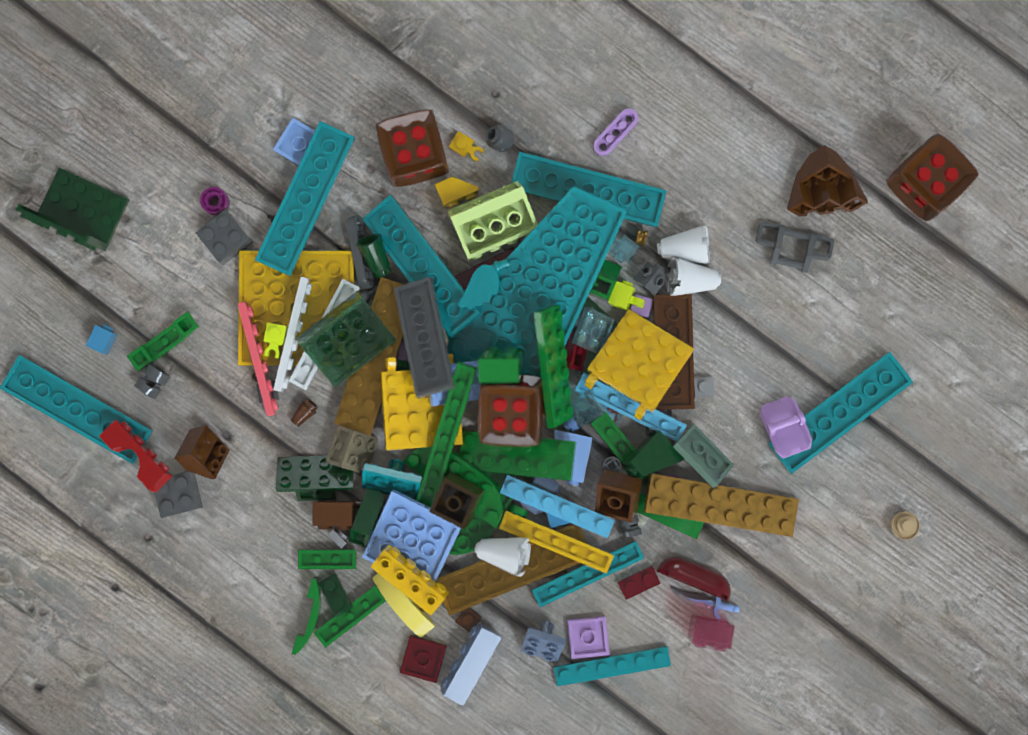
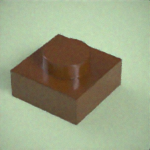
M468 608L461 612L455 623L470 633L472 627L476 626L482 617L471 608Z

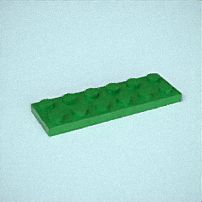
M551 305L534 312L547 428H555L573 418V407L571 406L570 398L571 388L569 387L568 380L569 370L566 363L567 351L564 345L565 333L562 327L563 315L560 305Z
M463 431L462 433L463 444L460 448V456L485 473L572 481L577 443L575 441L541 438L540 443L533 446H496L480 443L478 432Z

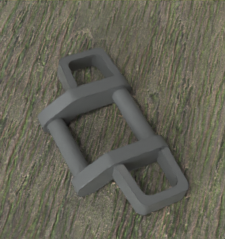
M761 222L758 227L756 243L773 249L770 264H780L800 269L801 272L807 273L812 259L828 261L831 258L834 239L814 232L806 233L785 228V225ZM763 228L777 230L775 243L761 238ZM784 235L808 241L803 262L779 256ZM816 240L829 245L827 255L814 253Z

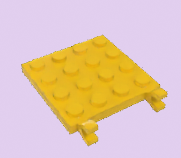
M628 309L588 367L587 372L590 375L585 380L584 386L591 390L596 381L600 379L640 404L635 411L634 417L641 421L647 410L651 412L655 410L693 353L694 348Z
M448 354L450 364H453V354ZM385 358L386 372H380L385 450L432 447L445 404L430 406L429 396L418 399L415 395L411 371H395L396 358ZM462 423L460 424L454 445L463 444Z

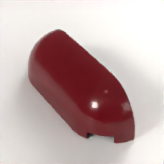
M669 557L657 569V572L729 601L731 595L730 584L726 577L716 571L681 557Z

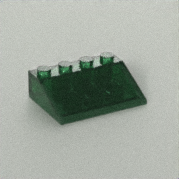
M358 290L296 338L301 348L334 387H337L396 341L395 337Z

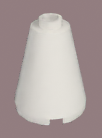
M706 225L663 238L661 243L657 244L658 255L662 254V258L672 259L676 257L689 262L710 263L709 236Z
M673 257L668 264L671 270L670 273H666L668 277L666 289L670 296L715 290L721 284V275L716 270Z
M528 538L481 539L480 542L476 543L475 553H477L478 558L515 576L522 577L525 573V570L522 569L524 565L529 563L531 544L527 543L530 541Z

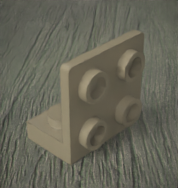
M338 425L325 462L363 473L364 464L371 463L378 438Z

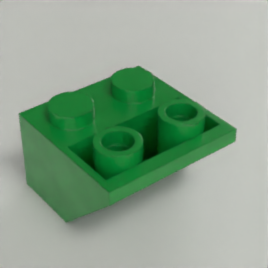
M604 260L589 295L608 302L622 266Z

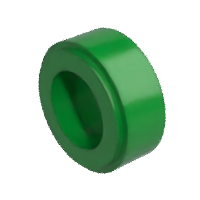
M510 504L508 512L526 518L528 513L527 510Z

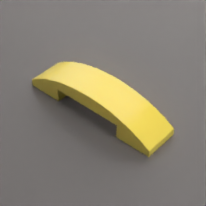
M376 574L372 578L391 608L417 636L423 637L436 626L424 611H421L411 599L380 574Z

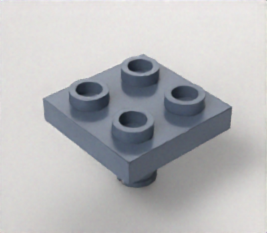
M548 621L542 622L541 631L528 627L520 651L525 652L529 656H539L547 661L557 662L565 645L566 638L553 635L554 624L550 622L547 629Z

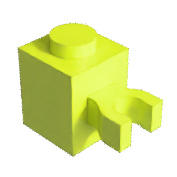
M622 280L621 283L616 281L608 303L610 306L627 312L630 305L643 309L645 301L634 297L636 290L632 287V283Z
M267 322L263 342L269 343V346L266 348L264 356L269 357L270 351L275 350V358L280 359L279 346H284L288 331L287 326Z

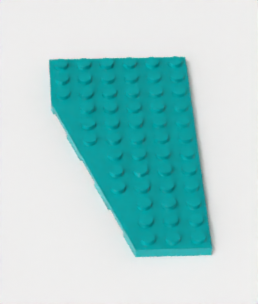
M573 186L507 258L509 267L500 269L501 271L497 272L500 280L498 294L492 295L489 303H484L478 307L482 314L455 337H450L446 332L448 337L447 351L448 354H453V364L476 361L489 347H498L499 350H507V347H518V350H523V375L541 378L534 312L551 305H560L563 315L562 327L565 333L564 345H566L628 210Z

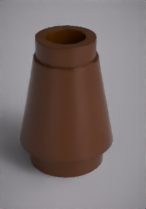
M306 398L301 401L290 420L299 427L317 413L318 406L312 400Z

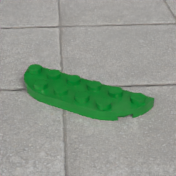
M432 447L414 450L404 459V464L421 476H424ZM452 451L445 476L453 473L484 489L485 492L475 514L494 528H497L501 523L504 513V505L499 487L490 476L455 451Z
M486 473L495 481L501 491L507 475ZM500 494L505 513L513 498ZM474 514L471 523L465 529H460L449 554L461 555L475 551L476 543L480 542L481 539H488L495 528Z

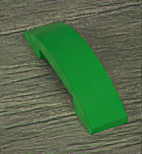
M189 311L173 321L171 326L145 345L139 346L127 355V358L137 372L146 368L149 363L152 364L167 354L199 328V325Z
M640 493L637 513L692 538H698L704 522L643 512L646 495Z
M317 577L312 578L307 598L314 599L306 632L305 634L298 633L296 635L292 655H296L306 645L319 620L322 596Z

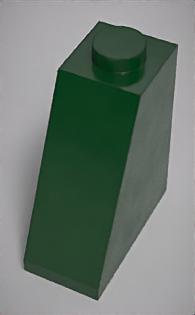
M659 430L651 432L624 461L623 465L630 476L637 478L679 463L684 458Z
M367 489L352 525L349 542L367 547L385 502L386 495L382 491Z

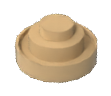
M902 511L893 516L890 527L894 536L899 539L909 540L918 534L920 523L916 515L911 512Z

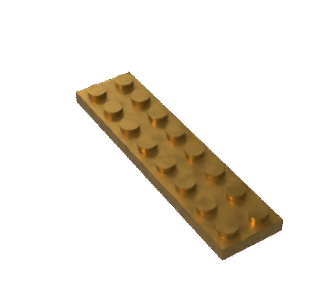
M380 278L334 421L335 425L372 435L382 403L380 372H386L385 358L397 357L403 338L394 288L404 284Z
M650 473L643 512L793 537L799 499L717 485L713 489L709 483Z
M572 524L557 530L561 534L587 544L581 527ZM527 542L531 544V552L528 565H524L522 569L525 570L522 577L515 576L482 560L437 578L436 583L442 584L448 592L443 602L450 616L580 564V562L532 542Z

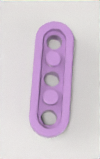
M633 109L623 110L602 132L593 145L594 152L598 156L604 157L609 155L636 126L638 122L637 112ZM631 117L632 121L628 123L625 121V118ZM616 130L619 132V135L613 136L612 132ZM601 144H604L606 146V149L601 150L599 146Z

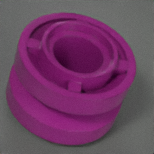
M210 187L201 194L200 204L207 213L217 216L225 209L228 210L230 200L228 195L220 188ZM214 197H219V203L216 206H211V200Z

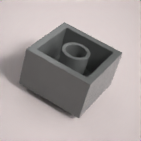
M226 209L196 232L200 240L222 265L239 254V251L244 250L253 243L232 214Z
M189 471L172 475L157 492H154L160 518L203 508L195 473Z

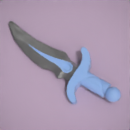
M672 586L670 587L675 595L693 606L713 609V614L717 619H721L718 614L719 609L735 613L740 610L738 605L721 602V598L716 596L715 599H711L706 595L688 593Z

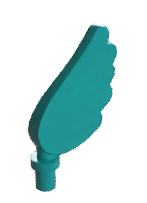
M507 259L499 262L494 261L492 265L480 266L472 275L465 293L458 302V307L461 309L467 307V309L473 310L484 303H489L492 295L498 294L500 280L497 272L501 271L500 269L509 267Z

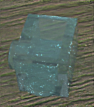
M624 235L611 253L614 254L613 257L618 262L627 264L640 246Z

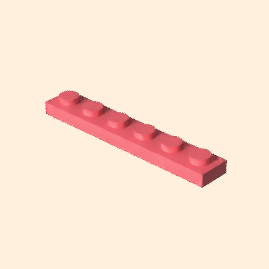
M247 302L238 303V308L266 415H277L278 403L276 398L273 399L271 391H274L271 380H268L266 374L269 372L267 362H263L261 354H264L262 343H258L257 335H259L257 324H253L252 320L254 311Z

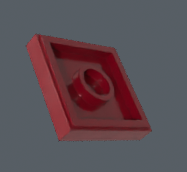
M410 635L400 673L437 683L447 645Z

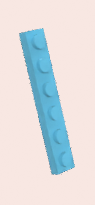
M583 372L575 387V391L655 431L660 430L663 435L675 441L680 439L687 426L686 423L656 408L653 412L647 410L640 421L634 417L635 411L640 404L600 380H597L590 390L584 386L585 380L589 375Z
M507 475L500 491L501 494L605 538H608L615 521Z

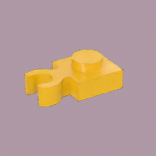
M459 131L448 147L464 158L469 154L475 162H478L479 159L474 156V153L477 151L482 154L484 153L481 147H473L475 142L473 139Z

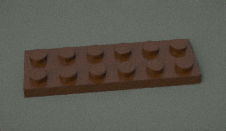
M692 294L677 296L653 295L654 325L693 348ZM693 353L656 409H695Z

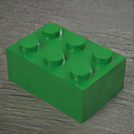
M489 347L478 358L479 383L519 382L524 373L523 350H518V347H507V350Z

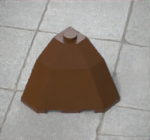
M824 145L811 153L798 170L787 210L799 217L807 216L810 212H818L819 215L832 214L834 210L844 209L845 212H853L867 204L868 199L851 168L836 151Z

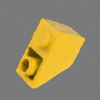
M454 177L435 184L444 208H454L459 205L460 201L464 199L470 201L476 198V194L479 193L477 186Z

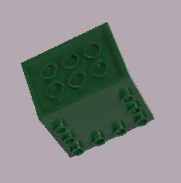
M58 168L38 212L19 203L15 211L21 213V218L49 230L50 227L57 229L56 234L65 238L68 235L75 237L74 242L94 251L96 248H99L106 252L130 200Z

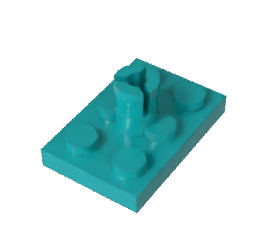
M395 458L394 460L390 459L388 468L380 467L377 464H364L362 475L363 489H378L389 495L394 489L414 500L417 499L422 476L412 472H402L404 467L403 461Z

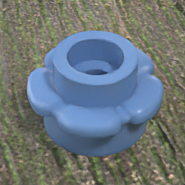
M574 417L563 423L568 432L576 433L575 431L580 429Z

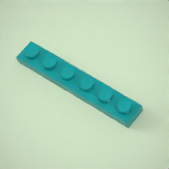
M635 540L610 552L614 557L607 574L587 565H582L532 589L539 607L541 608L644 559L637 541Z
M664 646L554 666V672L558 687L669 667L671 662L668 647Z

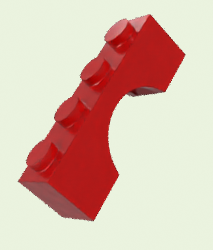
M114 420L99 437L113 451L121 452L132 449L137 454L140 464L136 477L149 491L157 492L172 477L169 472L170 468L163 461L159 462L156 459L157 454L151 448L147 449L143 445L145 441L139 435H134L131 432L132 427L127 422Z

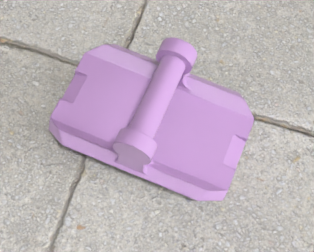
M786 396L761 407L760 416L775 452L779 456L786 458L811 448L812 437L805 423L804 414L800 411L796 400Z

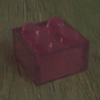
M691 615L688 638L696 647L706 648V645L714 647V650L725 651L726 648L731 649L735 625L726 620Z

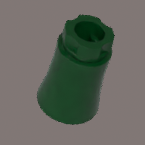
M371 234L357 242L356 245L364 256L374 277L381 278L391 272L390 262L385 252L381 234Z

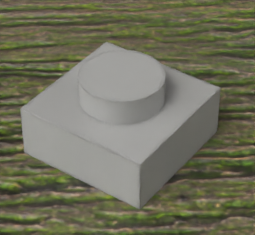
M713 377L694 378L695 398L714 396Z
M333 529L328 534L341 549L349 542L346 539L348 536L342 530L337 531Z

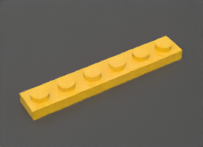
M508 511L505 512L499 527L500 530L519 538H528L529 542L606 574L614 557L610 553Z

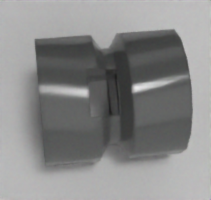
M149 363L144 370L145 376L140 377L134 386L145 395L156 399L161 392L160 387L165 386L171 377L160 368ZM150 379L156 384L155 386H152L147 381Z

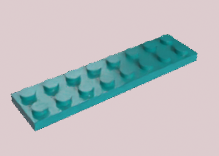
M319 122L255 261L291 277L353 145L354 136L324 122Z
M519 152L511 183L518 181L523 186L525 194L559 202L575 186L628 210L624 220L654 228L658 227L667 192L664 189Z
M390 194L362 218L373 234L382 235L386 252L410 283L428 277L432 278L442 326L450 337H455L482 314L478 307H475L473 310H469L467 307L463 309L458 307V302L465 293L464 288L393 195Z
M888 352L804 415L805 423L812 437L810 449L782 458L775 452L771 441L767 444L787 471L793 474L912 384L913 381L893 354Z
M22 355L17 357L0 386V389L131 464H135L138 459L137 454L132 449L121 452L113 451L99 436L114 420L127 422L132 427L131 432L134 435H139L145 441L144 446L153 433V430Z

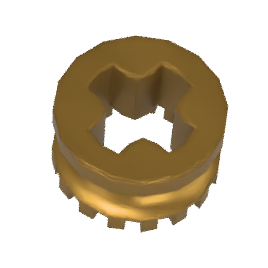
M638 228L635 241L636 246L641 244L642 247H645L648 230L643 232Z

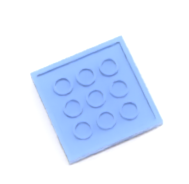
M393 489L362 558L374 563L389 544L391 547L394 546L399 549L401 555L406 559L409 558L414 561L417 568L421 571H426L431 576V579L436 582L461 528L430 513V507Z

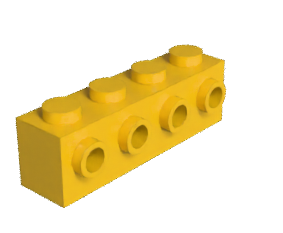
M389 544L370 566L430 616L448 595L446 588L442 584L432 580L426 571H421L416 567L414 561L409 558L406 559L401 555L399 549L394 546L391 547Z

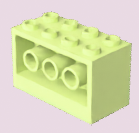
M518 181L447 210L464 253L468 259L472 258V260L482 257V253L487 251L494 252L499 250L503 244H513L522 236L527 237L538 225L523 186Z

